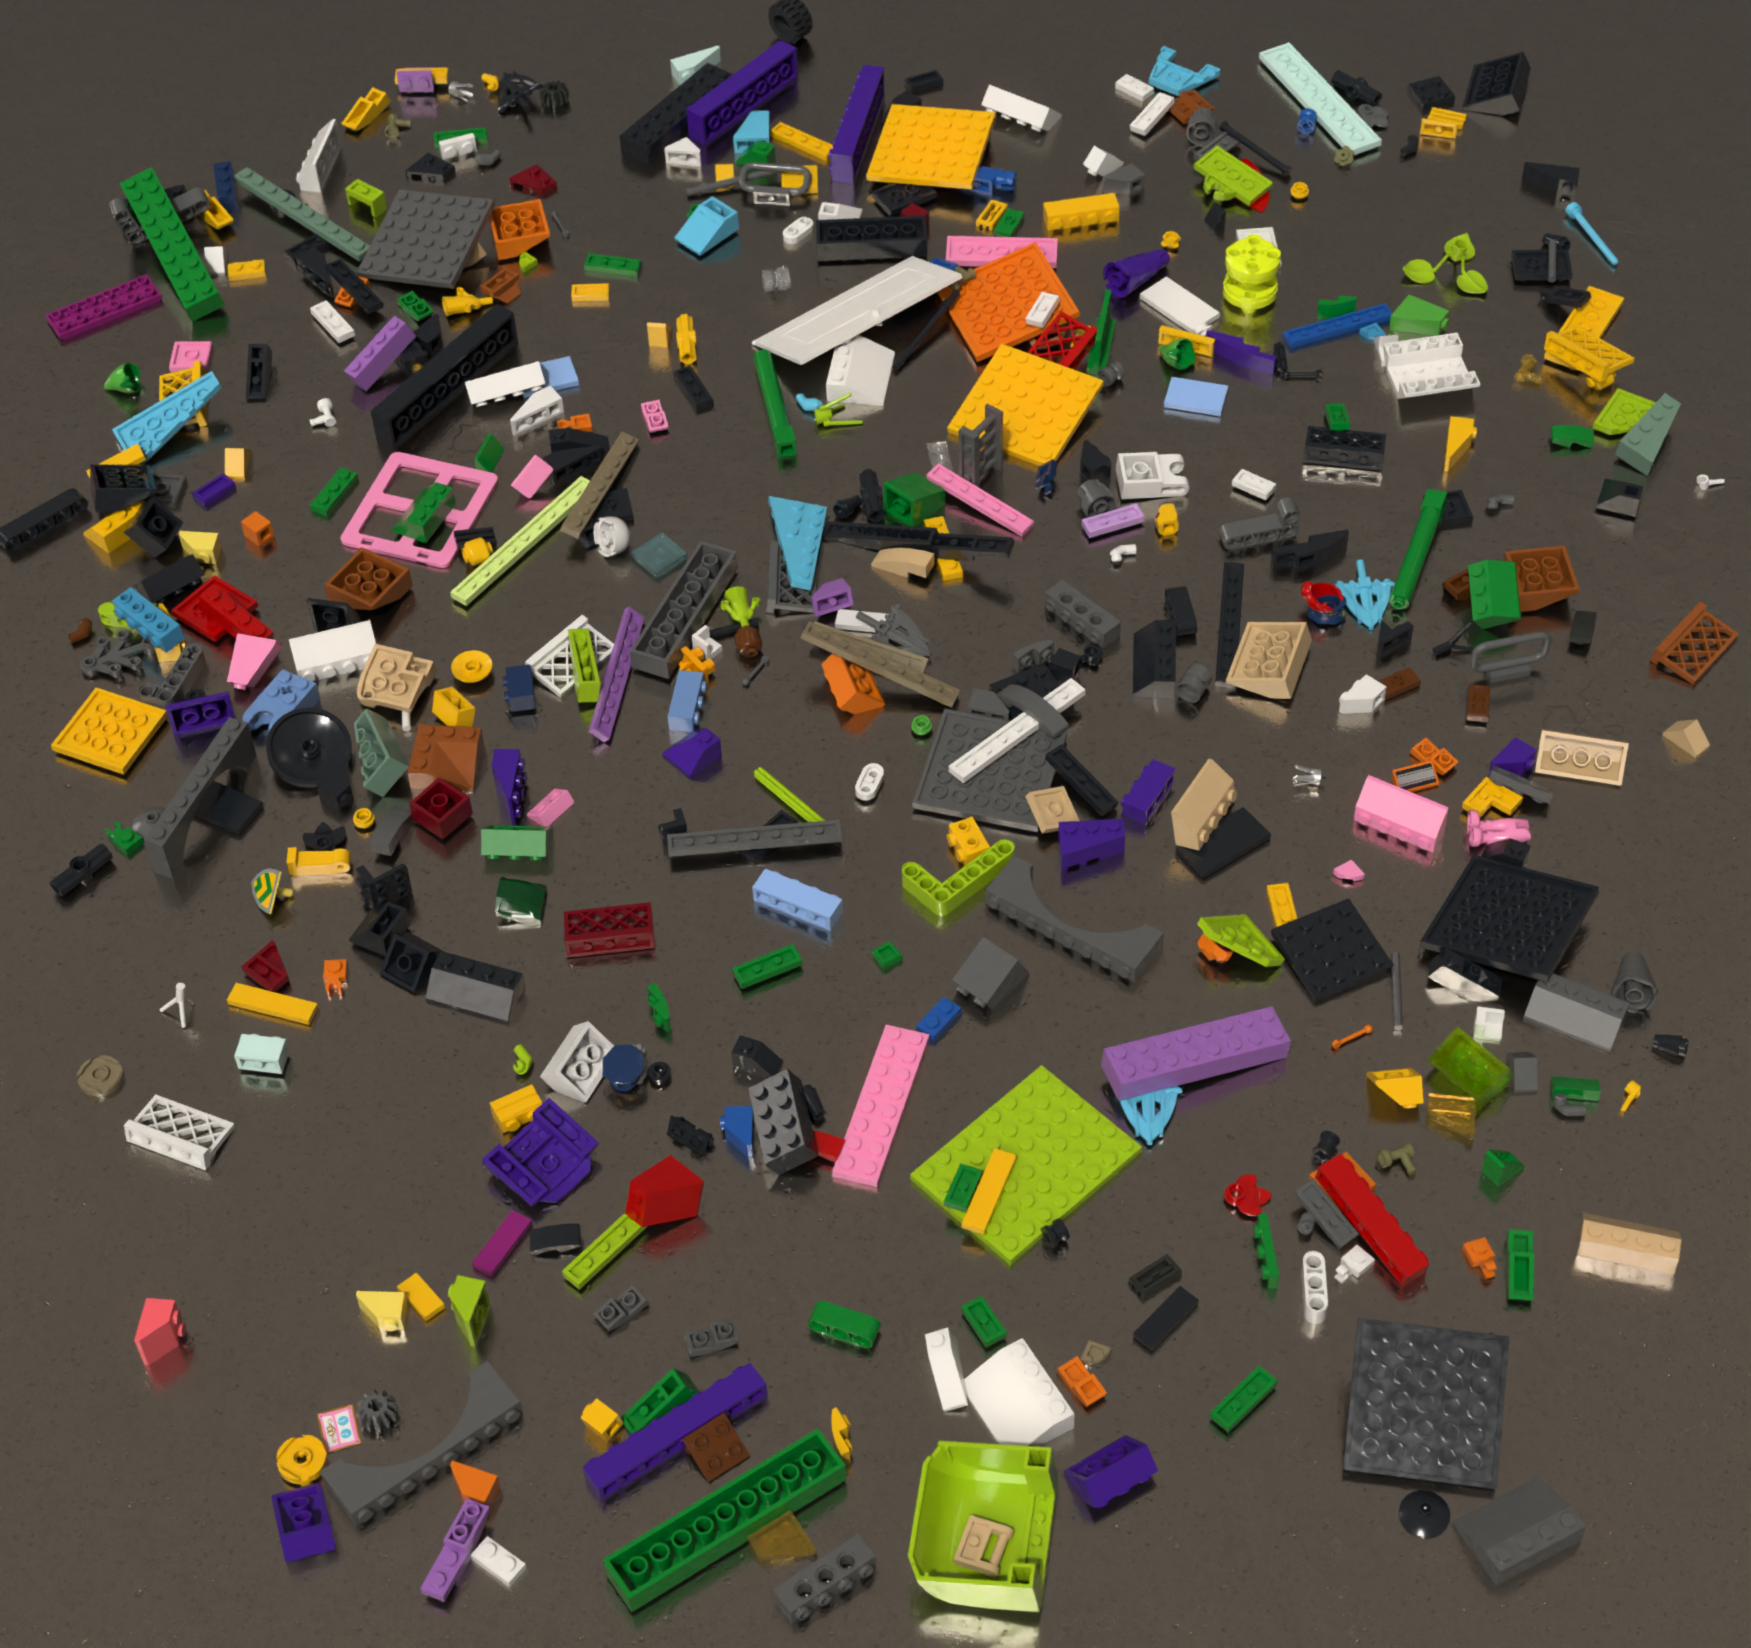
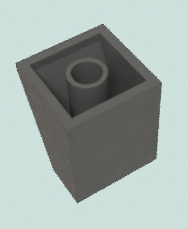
M983 937L952 981L957 985L956 990L965 997L970 994L974 997L973 1002L983 1009L987 1006L993 1010L1028 976L1029 972L1018 959Z

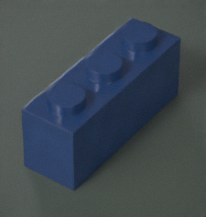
M232 162L213 164L219 203L228 213L239 212Z

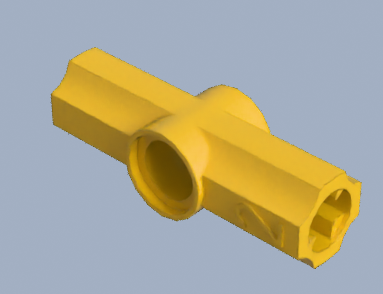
M681 314L679 318H676L677 346L680 362L690 365L696 361L695 330H693L692 317L688 316V314Z

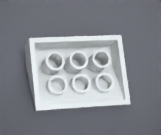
M856 335L836 346L826 382L827 401L832 402L841 396L851 393V396L841 401V403L884 406L895 351L860 335Z
M1023 1338L999 1350L964 1379L968 1400L998 1444L1040 1447L1074 1428V1412Z

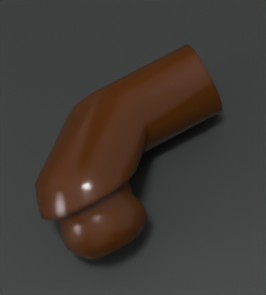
M82 619L79 622L77 631L68 634L71 644L89 637L92 629L90 619Z

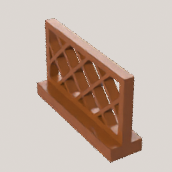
M1701 601L1661 642L1650 659L1656 665L1661 662L1692 685L1696 683L1739 635V633L1705 610L1707 605ZM1706 619L1709 621L1712 627H1703L1702 620ZM1691 632H1700L1701 639H1692ZM1705 632H1714L1715 639H1706ZM1719 632L1726 633L1730 638L1720 639ZM1680 644H1689L1690 651H1681ZM1694 644H1703L1704 651H1695ZM1708 644H1717L1718 651H1709ZM1678 656L1679 662H1672L1668 657ZM1683 656H1692L1693 663H1684ZM1697 656H1706L1707 663H1698ZM1686 668H1695L1696 675L1692 676L1689 674Z

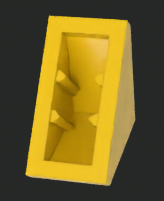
M647 323L649 346L668 348L673 326L662 323Z
M225 448V475L230 479H245L252 450Z

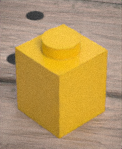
M597 1398L593 1403L585 1407L583 1415L580 1417L589 1429L607 1443L624 1424L617 1413Z

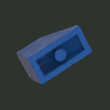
M752 1106L725 1107V1116H720V1128L725 1130L726 1140L745 1156L753 1158L754 1113Z

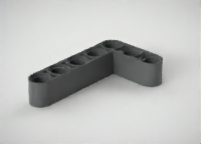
M194 188L170 200L181 222L208 210L210 207L203 188ZM122 198L113 199L109 203V207L116 223L127 239L133 244L147 240L148 237L137 216L134 215L125 200Z

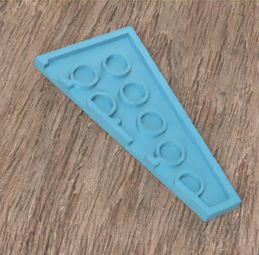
M211 371L113 428L112 431L123 450L137 443L139 444L146 460L138 465H144L222 387Z

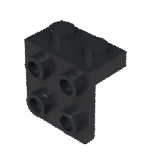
M400 864L376 878H373L364 865L356 868L357 878L355 881L360 889L359 897L371 909L385 902L393 903L412 892L408 868L405 864Z

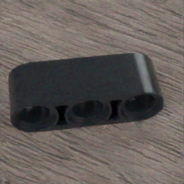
M1187 587L1166 588L1165 601L1170 619L1176 620V636L1197 634V621Z

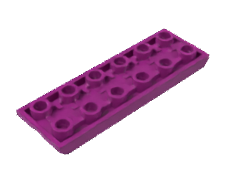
M146 274L45 315V318L58 337L65 340L155 304L161 300L162 294Z

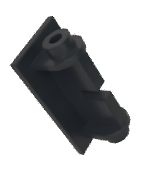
M671 1115L667 1135L704 1156L707 1145L712 1146L715 1142L713 1135L701 1128L696 1130V1125L685 1120L684 1117H674Z

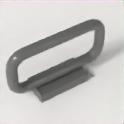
M752 162L745 164L741 168L739 175V186L746 192H753L754 203L790 206L791 195L806 193L811 181L809 169L800 165ZM749 170L802 173L804 180L800 188L748 185L746 184V176Z
M1540 631L1483 642L1473 649L1470 658V668L1474 672H1485L1490 683L1529 676L1531 673L1529 663L1540 661L1548 655L1551 636L1546 632ZM1543 640L1541 650L1536 654L1520 655L1478 664L1479 656L1483 651Z

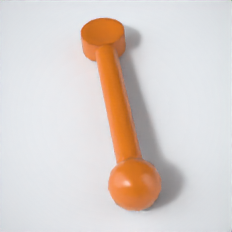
M1367 1024L1364 1029L1341 1040H1334L1331 1045L1334 1049H1337L1341 1044L1364 1033H1371L1373 1027Z

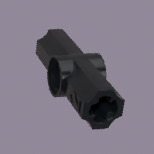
M1337 70L1331 78V84L1344 90L1348 98L1352 100L1359 98L1375 107L1382 99V93L1368 86L1367 81L1362 77L1355 79Z
M865 469L860 473L862 503L866 507L868 520L876 523L885 518L882 488L878 484L876 472L871 469Z
M102 843L86 855L74 857L69 863V868L49 882L51 888L61 897L78 884H87L93 879V873L113 858L112 853Z

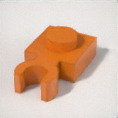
M589 413L570 416V421H557L559 429L568 427L593 432Z
M347 959L324 960L323 980L326 983L325 990L327 996H330V992L334 988L338 989L339 995L343 994L342 982H347Z

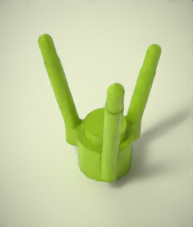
M851 393L841 396L826 405L819 406L818 409L814 410L817 424L823 423L824 427L830 425L863 424V421L829 420L833 418V411L844 408L846 405L841 404L830 407L849 398Z

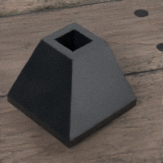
M1605 478L1596 508L1636 517L1644 486Z

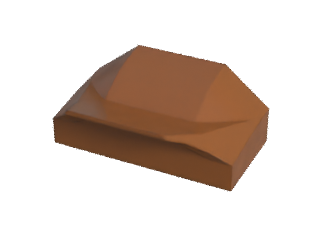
M505 267L480 286V290L490 297L509 304L521 295L519 274Z

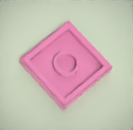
M212 341L175 342L169 364L170 372L193 368V362L199 360L206 372H208L213 350Z

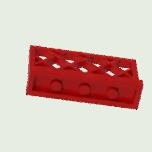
M1060 311L1027 353L1032 355L1034 353L1035 356L1040 358L1049 357L1051 362L1052 357L1062 355L1063 360L1057 364L1074 370L1094 346L1098 328L1093 325L1090 328ZM1061 318H1064L1065 321L1069 322V326L1059 328L1058 323ZM1081 329L1085 331L1082 336H1074L1073 330ZM1071 331L1072 337L1061 339L1060 332ZM1049 334H1058L1057 340L1048 341L1047 336ZM1073 342L1074 347L1072 349H1063V343ZM1060 344L1061 351L1050 352V345ZM1038 347H1047L1048 353L1037 354L1036 350Z

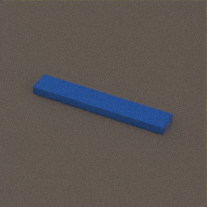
M1384 303L1283 331L1282 337L1290 348L1355 331L1374 323L1379 324L1390 321L1393 313L1387 304Z

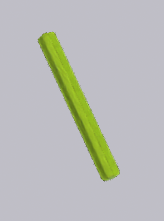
M763 767L755 769L754 777L807 822L826 821Z

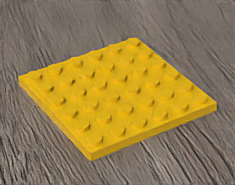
M892 104L866 175L867 181L972 189L996 118L995 112Z
M1001 344L948 425L947 430L949 433L959 436L958 430L963 426L974 430L985 419V405L989 404L1003 411V453L1037 466H1041L1052 459L1056 462L1104 386V380ZM985 430L979 435V439L985 434Z

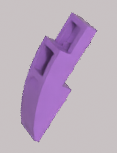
M468 1498L465 1500L443 1540V1549L420 1588L422 1594L445 1602L454 1584L458 1585L482 1534L490 1511L489 1506Z

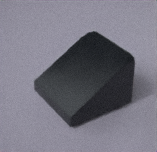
M1214 202L1204 221L1212 230L1225 227L1226 212L1217 202Z
M595 523L587 526L579 537L587 549L596 545L593 534Z

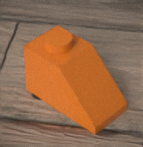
M452 1460L450 1464L463 1501L465 1502L468 1498L491 1508L501 1488L498 1476Z

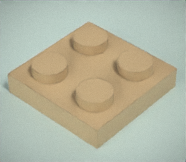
M1064 786L1029 792L1025 796L1042 834L1058 831V822L1080 821Z

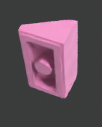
M535 454L511 486L530 499L554 469Z
M553 789L527 813V816L541 826H549L574 803V800L568 790Z

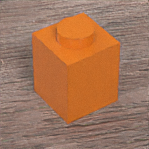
M257 511L241 521L244 536L259 547L274 537L271 522Z

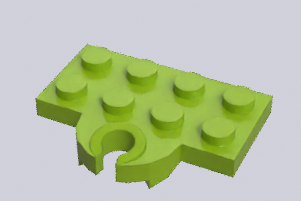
M1215 146L1194 163L1193 169L1205 176L1203 186L1205 193L1208 195L1213 189L1219 190L1215 191L1213 199L1225 201L1236 197L1250 206L1270 190L1273 185L1272 181L1219 146Z

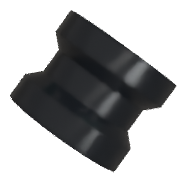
M1058 1218L1053 1220L1050 1226L1045 1225L1040 1230L1043 1239L1051 1248L1058 1246V1242H1065L1070 1238L1067 1227Z

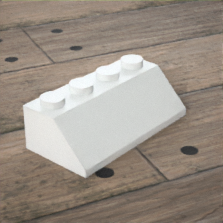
M989 85L981 104L987 107V112H995V115L996 112L1002 113L1001 117L1010 121L1011 118L1017 119L1016 123L1023 126L1030 124L1032 125L1031 129L1041 132L1042 129L1049 131L1062 116V114L1046 106Z
M332 119L318 132L316 138L313 139L312 147L307 152L306 160L303 161L302 168L297 173V183H299L301 191L321 193L342 148L336 119Z
M539 361L465 382L471 404H476V407L488 404L487 400L494 399L495 402L506 399L505 395L513 393V397L525 394V389L531 388L532 391L543 389L542 385L546 384Z
M370 620L289 639L298 676L312 682L363 670L376 644Z

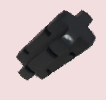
M1279 341L1273 345L1274 356H1277L1276 370L1279 373H1283L1288 370L1285 346Z

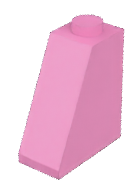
M237 634L227 682L233 684V688L245 691L246 687L254 688L282 649L283 644L277 640Z

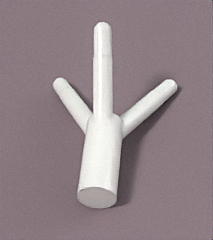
M178 983L176 985V997L160 1008V1012H164L176 1002L179 1003L181 1026L185 1028L184 1002L190 1005H194L195 1002L185 996V984Z

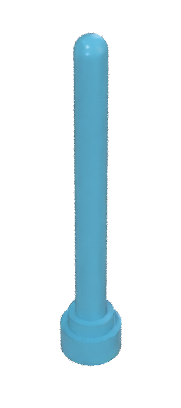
M1577 202L1570 203L1565 209L1566 214L1570 218L1576 219L1610 263L1617 265L1618 259L1583 217L1580 205Z

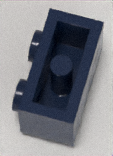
M530 664L505 667L506 676L502 677L504 689L508 688V691L504 692L505 703L510 704L511 712L536 709Z

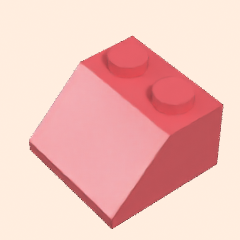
M146 1298L134 1339L144 1365L154 1363L178 1347L181 1337L185 1335L186 1323L182 1320L181 1310H178L175 1300Z

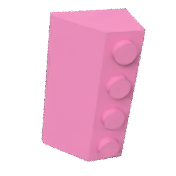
M1368 775L1355 807L1354 820L1377 829L1382 833L1416 845L1421 849L1434 852L1444 836L1449 807Z

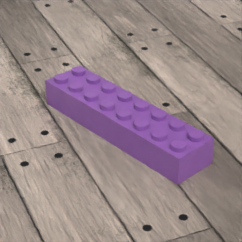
M1271 1006L1104 1048L1101 1067L1118 1101L1287 1058L1291 1040L1274 1008Z

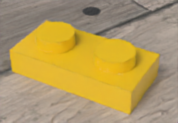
M264 259L227 264L229 281L266 277Z

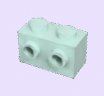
M242 1034L234 1057L238 1069L282 1074L289 1055V1048L286 1039L277 1036L266 1037L257 1034Z

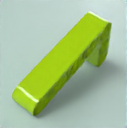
M1007 839L998 841L943 883L939 882L919 864L907 862L901 869L902 886L936 915H947L998 876L1015 856L1014 843Z

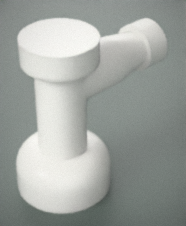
M328 398L318 401L317 407L324 415L310 419V424L312 427L323 423L328 427L334 426L336 419L331 413L333 403Z

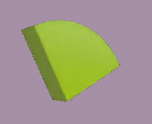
M527 252L520 255L519 266L523 273L538 264L537 259Z

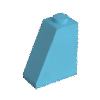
M769 111L750 112L733 136L734 153H742L757 141L770 144Z

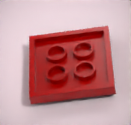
M214 575L173 608L171 612L175 618L216 642L227 631L199 610V596L214 584L249 613L259 606L255 599Z

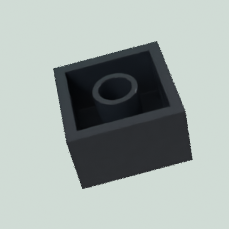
M152 497L140 506L123 533L155 558L167 550L184 522Z

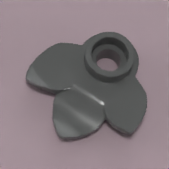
M1367 104L1359 106L1358 115L1371 129L1374 125L1383 128L1388 127L1387 117L1389 112L1379 106L1372 107Z

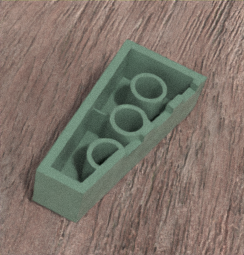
M1665 393L1620 440L1615 455L1648 476L1677 416L1681 403Z
M366 708L354 722L356 742L360 745L358 755L363 761V766L361 767V773L365 776L363 786L365 789L384 797L401 775L406 772L409 765L386 718Z

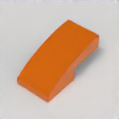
M1078 1356L1057 1368L1056 1372L1086 1407L1107 1395V1392L1094 1373L1090 1375Z

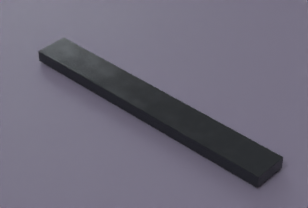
M1224 562L1215 687L1236 688V686L1228 684L1226 678L1239 647L1244 563Z

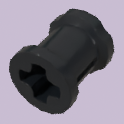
M1322 1131L1318 1145L1312 1150L1313 1156L1322 1162L1331 1160L1334 1148L1340 1144V1138L1331 1131Z

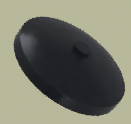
M300 708L284 714L273 724L267 736L266 753L271 768L282 780L298 787L314 788L323 782L344 760L349 764L352 742L349 731L344 723L332 713L318 708Z

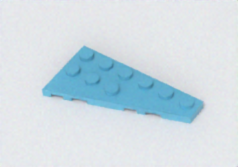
M769 496L768 504L771 506V515L775 521V530L780 548L783 551V559L786 562V571L790 585L795 588L811 590L827 507Z

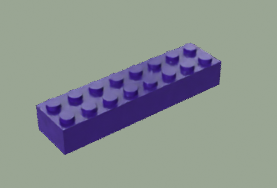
M782 40L778 41L686 109L689 137L705 146L798 77L796 47Z
M863 65L861 72H858L857 83H854L853 93H850L849 104H846L845 115H842L841 127L838 126L837 138L833 140V149L829 150V160H831L829 173L832 174V182L854 184L885 96L884 67Z

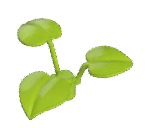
M1468 233L1456 236L1445 244L1444 251L1446 255L1435 268L1432 269L1431 264L1422 259L1412 260L1403 266L1404 273L1411 280L1426 284L1434 281V272L1450 256L1453 261L1458 262L1461 260L1462 275L1457 278V285L1461 290L1472 294L1488 291L1487 282L1480 273L1474 270L1465 272V261L1472 259L1475 255V249Z

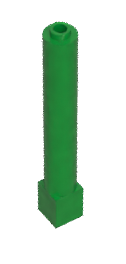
M765 349L759 350L753 355V360L769 417L778 458L797 455L796 439L788 418L772 354Z
M1427 489L1421 505V514L1389 597V603L1396 609H1405L1409 606L1438 523H1441L1447 507V492Z

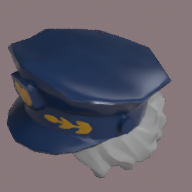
M642 1044L617 1045L602 1058V1075L610 1081L613 1088L626 1092L635 1087V1085L644 1082L650 1065L646 1058L648 1054L646 1048Z

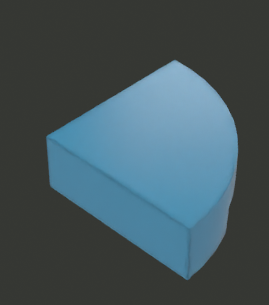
M1377 323L1362 327L1359 331L1360 335L1370 340H1374V338L1379 336H1386V333Z

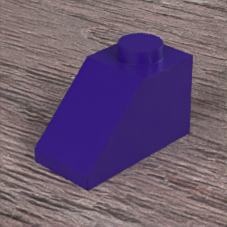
M1515 737L1490 762L1488 776L1493 765L1522 776L1527 770L1530 771L1535 766L1537 750Z

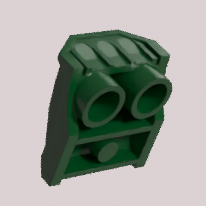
M501 877L496 894V916L519 923L541 924V913L544 896L547 893V886Z

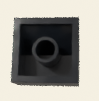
M410 932L394 933L379 974L412 992H417L430 978L432 966L439 953L443 950Z

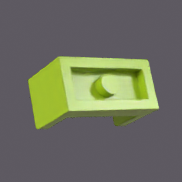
M358 179L345 188L348 205L353 206L356 202L361 201L371 206L372 216L375 218L387 209L383 191Z

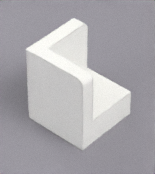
M703 626L692 635L693 649L699 647L704 653V660H712L722 652V645L710 638L708 626Z
M1477 1006L1473 1038L1501 1041L1505 1010Z

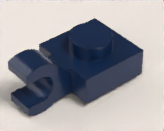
M1053 459L1039 466L1035 480L1037 488L1044 487L1045 495L1053 491L1051 481L1056 476L1058 465Z

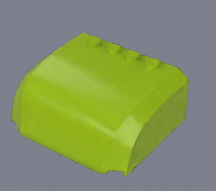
M939 1441L937 1443L938 1447L932 1455L928 1456L923 1462L908 1551V1558L917 1583L932 1596L952 1604L988 1609L1039 1612L1043 1603L1058 1491V1470L1052 1447ZM970 1515L1008 1526L1014 1531L1011 1540L1007 1542L999 1563L1000 1571L997 1578L987 1577L984 1573L955 1565L953 1562ZM992 1534L982 1561L989 1563L999 1537L998 1535Z

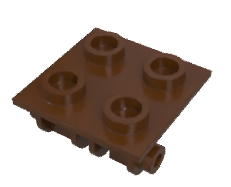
M725 1413L682 1439L686 1445L684 1446L686 1453L692 1455L708 1482L750 1456Z

